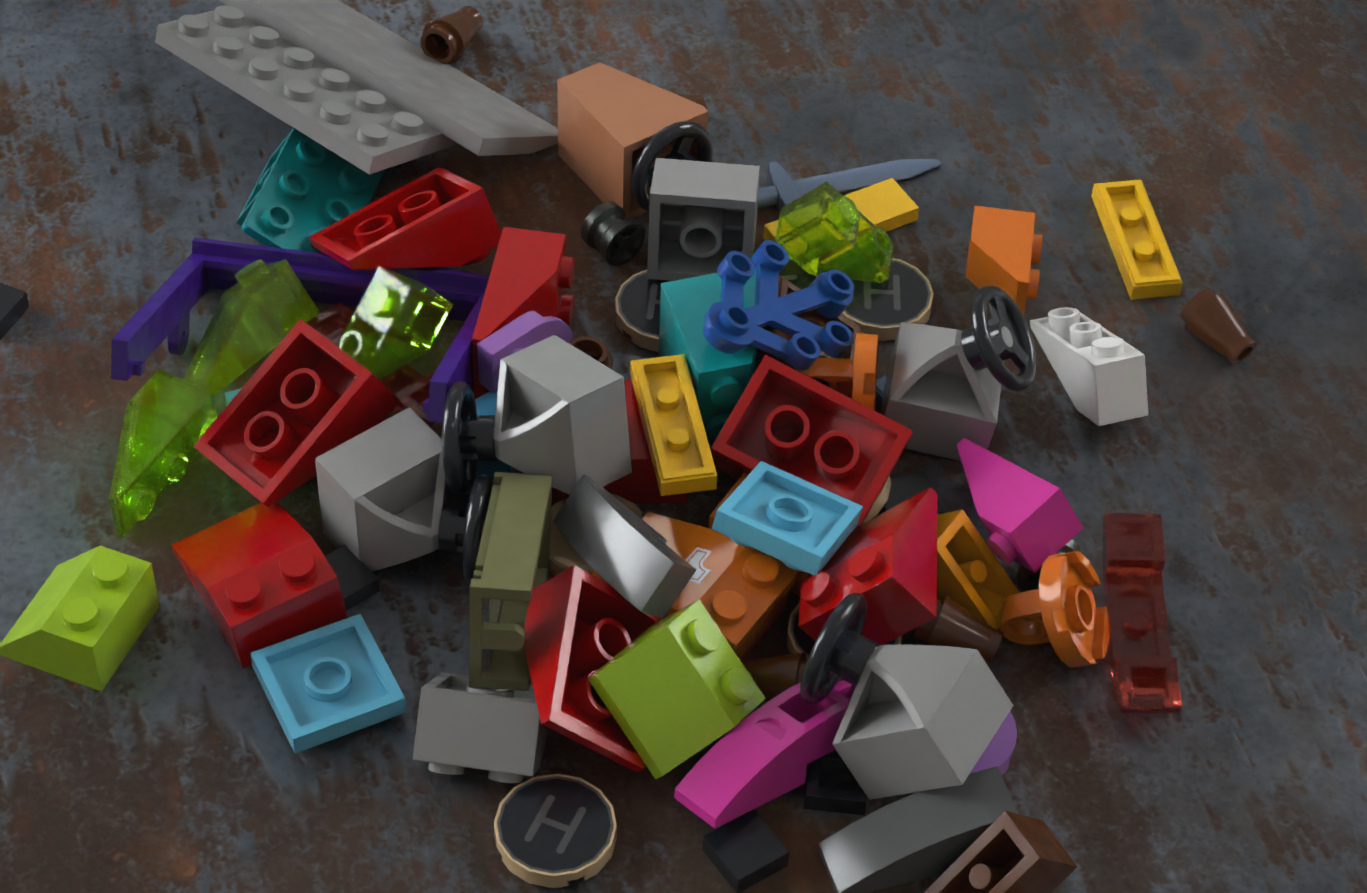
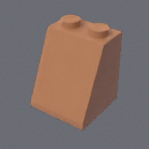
M601 62L557 79L559 157L603 203L613 201L621 206L626 213V218H635L648 212L638 205L632 192L633 169L641 151L655 134L676 122H695L708 132L709 111L703 105ZM677 139L666 145L656 158H665L670 154ZM694 140L688 154L697 160L698 148ZM655 160L653 161L650 168L655 166ZM648 187L647 190L650 194L651 187Z

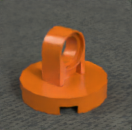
M856 332L854 359L818 357L809 369L795 370L810 378L825 380L830 385V388L875 411L878 334Z
M1079 551L1049 555L1041 567L1039 589L1016 593L1008 596L1003 601L1000 631L1004 632L1003 636L1009 641L1023 645L1050 642L1060 660L1070 668L1096 664L1095 660L1103 659L1107 654L1110 638L1109 615L1107 606L1096 608L1091 587L1100 586L1101 583L1089 559Z

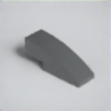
M583 475L552 521L574 550L640 612L664 618L696 572L693 566L665 544L667 539L589 476Z
M996 766L969 774L963 785L916 792L886 805L821 841L818 844V852L835 893H869L941 875L1004 811L1019 814Z

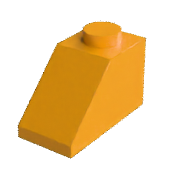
M963 509L938 514L937 598L945 600L946 596H948L992 628L998 630L1001 626L1003 601L1010 595L1020 593Z

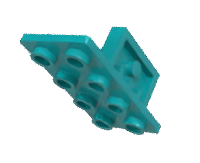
M292 128L290 133L270 156L236 223L242 226L241 229L244 233L266 247L325 254L314 248L308 237L367 206L385 169L369 175L295 128Z

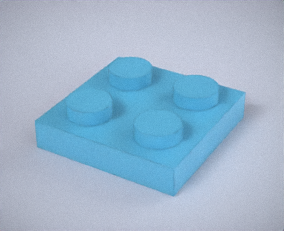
M760 461L717 509L711 529L730 537L738 545L757 549L779 559L793 570L805 571L815 576L824 568L857 526L863 506Z
M361 614L250 653L252 668L295 754L406 713L405 696Z

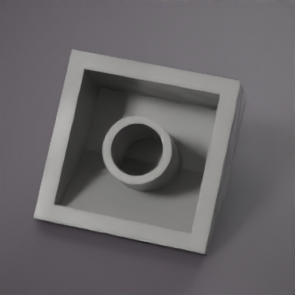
M440 673L421 687L412 760L429 762L428 770L440 774L461 775L464 774L465 767L488 770V779L504 783L524 782V775L534 776L541 767L550 728L541 724L533 685L530 684L529 691L469 687V676Z

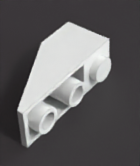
M1064 307L1053 309L1048 312V317L1030 320V328L1076 410L1098 426L1148 415L1146 366L1143 353L1102 327L1101 324L1094 322L1079 312L1076 308Z

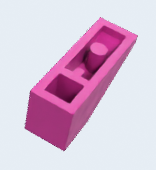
M963 438L957 444L977 514L990 534L986 539V543L992 552L1004 563L1010 565L1015 561L1035 573L1042 567V564L1049 555L1056 554L1084 528L1059 487L966 438Z

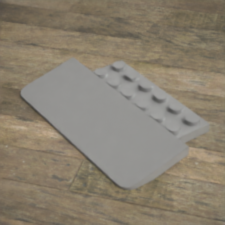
M219 0L226 5L218 6L215 10L197 15H183L178 20L158 24L155 43L369 175L457 144L478 156L531 154L558 143V129L449 64H443L425 55L420 47L339 0Z

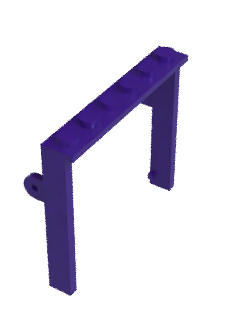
M195 237L192 240V254L112 338L111 379L128 381L133 375L142 376L145 372V361L167 336L169 353L183 355L189 339L190 310L209 288L465 321L431 378L429 399H425L423 403V413L428 414V421L443 423L445 400L452 384L457 381H464L469 384L474 393L472 337L490 275L431 267L352 270L326 254Z

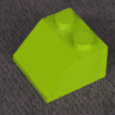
M100 545L58 564L1 642L0 656L102 692L160 607L152 563Z
M700 599L654 623L588 678L655 779L664 776L733 729L766 699Z

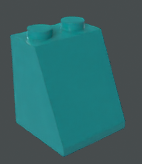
M756 268L754 274L743 286L744 308L755 305ZM718 272L661 283L659 357L685 354L709 446L715 442L759 365V362L756 361L758 348L750 345L748 348L739 350L735 354L722 353L711 346L703 334L707 310L712 304L721 302L722 279L719 277Z

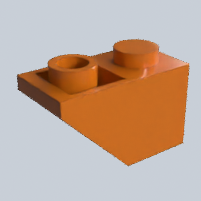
M974 205L965 277L978 289L988 285L1001 288L1015 301L1024 315L1026 299H1037L1040 270L1031 269V264L1039 265L1043 242L1042 234H1034L1035 213Z

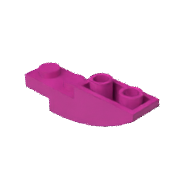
M841 680L817 704H808L803 701L800 694V683L788 688L766 702L720 739L676 786L674 798L716 829L805 784L807 764L836 750L832 743L856 686Z

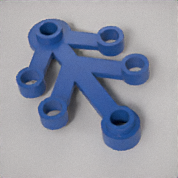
M765 240L753 254L752 260L742 252L730 251L717 268L718 275L722 279L721 302L712 304L707 310L703 334L709 344L722 353L735 354L739 350H744L751 345L786 360L795 369L807 370L820 356L821 350L830 357H842L854 343V336L851 330L841 322L830 321L823 328L796 315L815 310L827 318L839 317L853 300L854 284L844 272L832 269L828 272L820 273L809 287L778 297L779 273L789 261V255L782 245L772 240ZM756 268L755 305L744 308L743 286L754 274ZM768 325L791 335L792 338L788 341L762 327Z

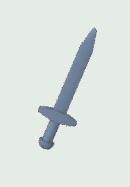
M900 159L798 180H792L778 162H770L766 171L768 186L758 188L757 208L776 205L783 217H787L802 211L801 200L861 189L893 178L895 181L907 180L939 167L941 162L938 159Z

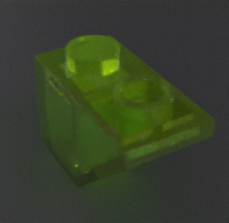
M829 182L823 183L781 208L775 242L782 245L789 257L808 274L819 275L822 272L836 269L844 272L853 280L882 283L889 279L894 243L882 228L876 227L857 209L850 198L842 196Z
M379 266L337 347L372 372L378 379H381L429 351L453 304L422 282Z

